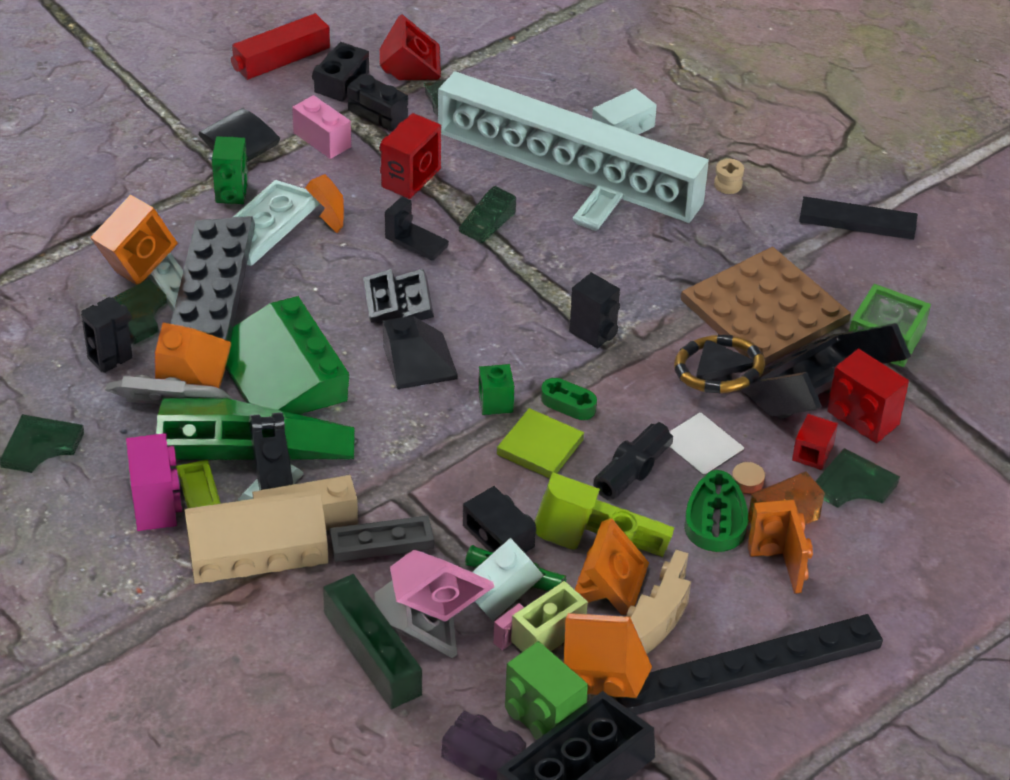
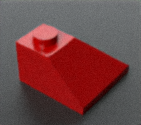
M403 14L398 16L379 49L381 68L385 73L392 74L398 80H438L441 77L440 44Z

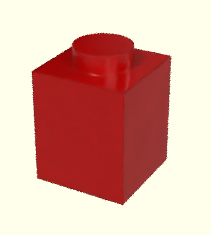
M807 414L795 439L792 461L823 470L834 446L838 423Z

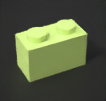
M563 581L512 615L511 642L522 652L538 641L549 651L554 650L565 642V620L568 613L587 614L588 601Z

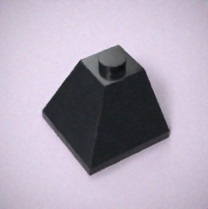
M414 316L383 320V348L397 389L458 379L457 371L442 332Z

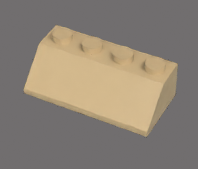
M320 489L184 509L194 584L328 564V543Z

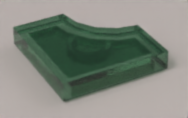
M150 279L112 297L120 305H125L131 313L132 320L128 324L135 340L132 345L159 332L158 323L154 316L158 309L167 303L166 294Z
M22 414L0 458L1 468L32 473L40 463L48 458L59 455H74L84 434L83 425Z
M844 448L812 484L810 493L837 508L845 502L855 499H871L883 503L899 484L900 476Z

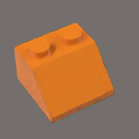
M568 613L566 616L564 664L588 684L587 694L598 695L604 691L613 697L637 698L652 669V665L631 617Z

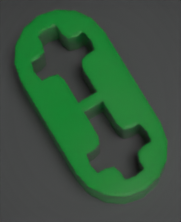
M560 378L547 379L541 386V401L545 406L578 420H588L595 415L597 397L590 390Z

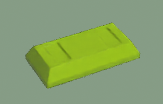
M208 459L176 466L187 509L221 504Z

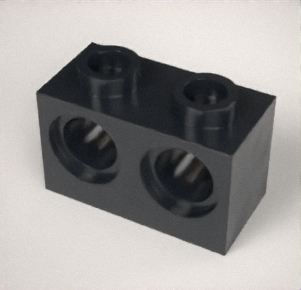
M340 42L333 50L329 51L327 57L319 65L315 66L312 72L314 92L343 102L348 97L347 87L360 75L369 74V51Z

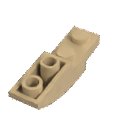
M675 550L671 561H665L662 566L659 578L662 581L660 586L654 585L650 597L641 594L636 607H629L626 617H631L646 654L651 652L668 636L688 605L691 581L684 578L686 576L689 553Z

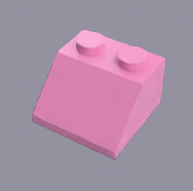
M412 550L390 566L396 602L445 622L494 588L493 581L417 550Z

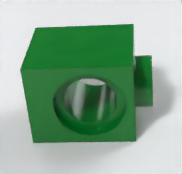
M510 364L479 366L478 395L482 415L513 413L515 386Z

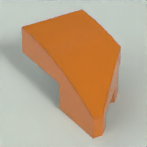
M326 174L310 180L305 189L325 207L319 217L338 233L343 227L344 221L343 195Z

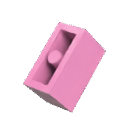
M314 95L292 107L294 134L329 159L351 148V121Z

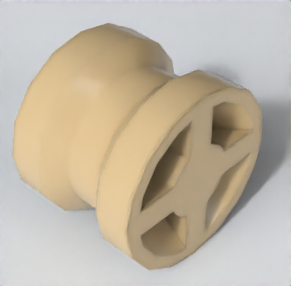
M735 159L719 161L716 166L715 188L724 194L739 192L743 184L744 165Z

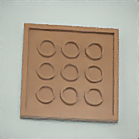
M773 246L683 290L681 293V301L718 334L734 335L758 346L764 355L765 366L848 323L851 316L850 311ZM735 348L740 354L750 358L748 353L741 349Z

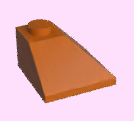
M163 322L155 349V379L173 377L185 381L186 384L213 386L220 389L232 343L193 328Z

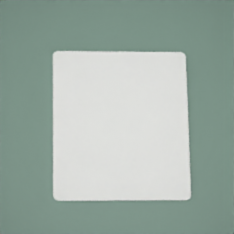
M698 413L670 431L673 435V444L670 447L702 474H707L744 450L741 444L702 413Z

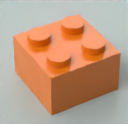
M131 194L90 237L114 271L137 286H140L178 244L156 210Z

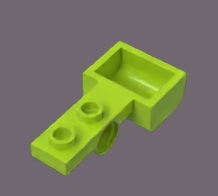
M552 472L534 520L536 534L540 538L574 550L578 548L584 530L597 533L601 521L612 518L637 548L661 557L664 556L675 527L596 500L599 488Z

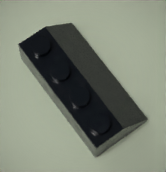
M602 691L497 770V775L500 780H627L655 758L654 727Z

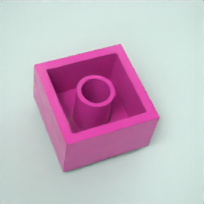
M166 433L126 438L137 531L177 526L176 513L182 512L180 492L173 493V490H180L177 468L170 469V466H176L174 446L167 447Z

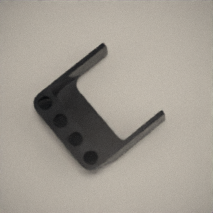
M897 323L833 334L821 338L765 368L758 380L741 390L770 416H777L778 419H783L794 413L815 411L821 408L818 394L831 392L835 367L858 348L882 364L903 361L910 358L911 355Z

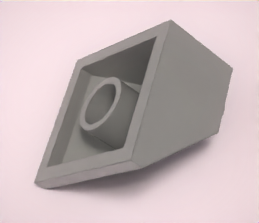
M393 581L374 593L376 620L451 658L457 655L453 617L445 622L396 602Z

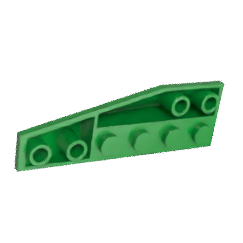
M163 399L157 415L156 434L166 433L167 447L174 446L176 460H254L249 429V415L260 414L261 417H269L272 413L282 412L284 416L285 435L290 460L354 459V427L233 399ZM273 429L262 430L263 438L274 437Z

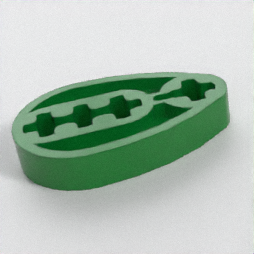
M713 470L698 482L691 493L687 503L684 529L689 540L696 546L708 551L723 552L736 548L745 539L748 526V508L745 497L732 476L722 470ZM715 485H721L720 494L716 493ZM716 508L720 509L719 537H714L712 534L713 515Z

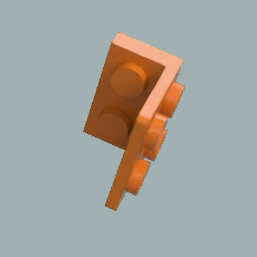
M794 500L754 503L747 546L750 557L783 554L794 594L802 593L803 582L808 580L809 576L807 562L813 556L812 542L810 538H805L804 534L805 520L803 513H798Z

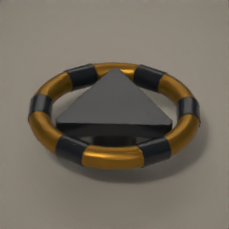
M720 334L690 341L680 349L674 361V370L680 381L693 389L705 393L719 394L749 387L760 378L765 367L764 355L758 346L734 335ZM726 347H734L741 349L748 353L750 358ZM703 349L695 377L690 373L685 364L689 357L698 352V350ZM749 370L740 378L732 380L733 373H743Z

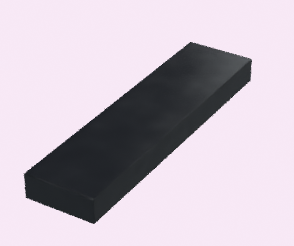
M803 196L799 222L914 240L918 214Z

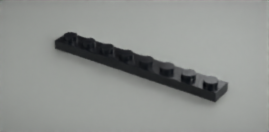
M869 614L650 672L637 698H615L620 704L638 715L879 649L882 646L883 638Z

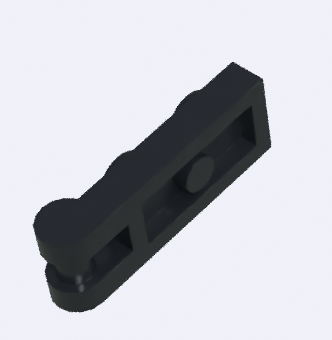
M272 413L269 417H261L260 414L249 415V429L259 491L294 485L283 413ZM273 429L274 437L263 438L262 430Z

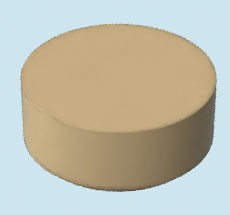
M743 462L735 466L732 478L739 485L743 493L751 494L763 488L765 472L762 467L755 463Z

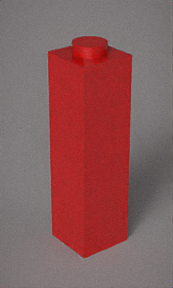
M314 13L232 44V66L235 71H239L249 80L330 48V27Z

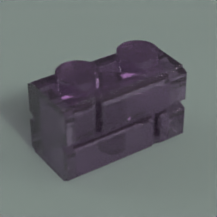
M463 710L454 725L448 729L442 738L441 758L482 780H500L497 770L526 749L527 743L516 732L511 730L505 732L495 727L487 717L481 714L474 716Z

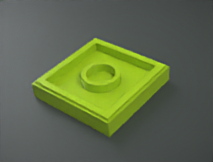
M529 408L497 446V455L550 479L552 472L557 474L582 443L584 432Z

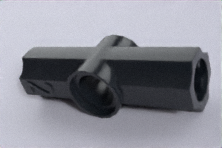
M660 422L656 424L651 423L632 442L628 440L622 442L615 451L612 461L594 477L593 486L600 489L599 495L607 500L610 498L616 499L635 479L639 481L644 480L651 472L655 460L673 444V435L669 432L668 427Z

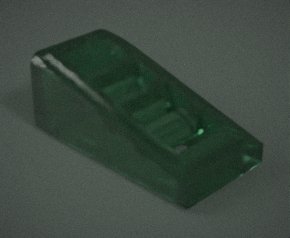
M493 186L459 226V232L483 243L516 213V196L497 186ZM475 224H477V225H479V226H482V227H484V228L481 229V228L475 226Z

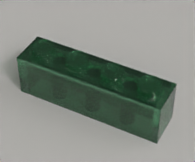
M354 573L324 586V614L392 710L422 696V668Z

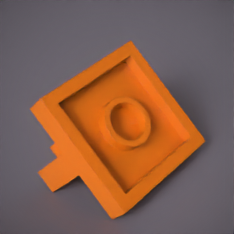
M612 518L601 521L593 546L587 552L575 591L587 600L588 603L607 598L621 615H625L629 607L636 604L649 562Z

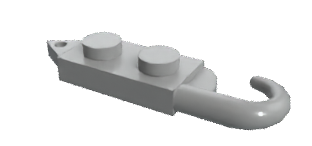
M136 375L135 377L123 376V380L107 383L105 389L107 392L125 397L127 402L161 405L163 399L171 398L231 399L225 391L217 387L186 384L185 381L173 377L154 379L146 375Z

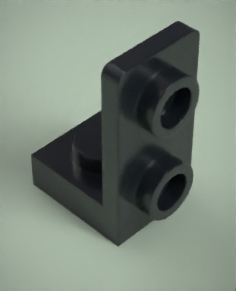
M403 196L400 197L385 211V238L429 260H435L449 246V241L413 224L412 201Z

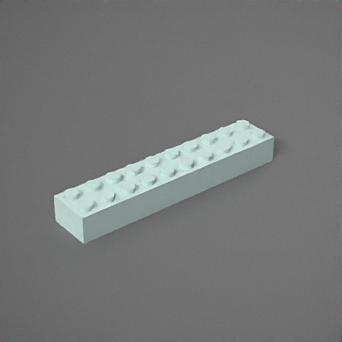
M456 71L438 89V123L441 124L442 135L592 189L600 185L624 194L623 200L687 223L691 222L704 204L709 159Z

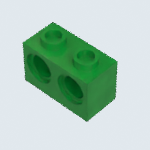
M216 136L212 155L215 203L244 205L248 187L245 138Z

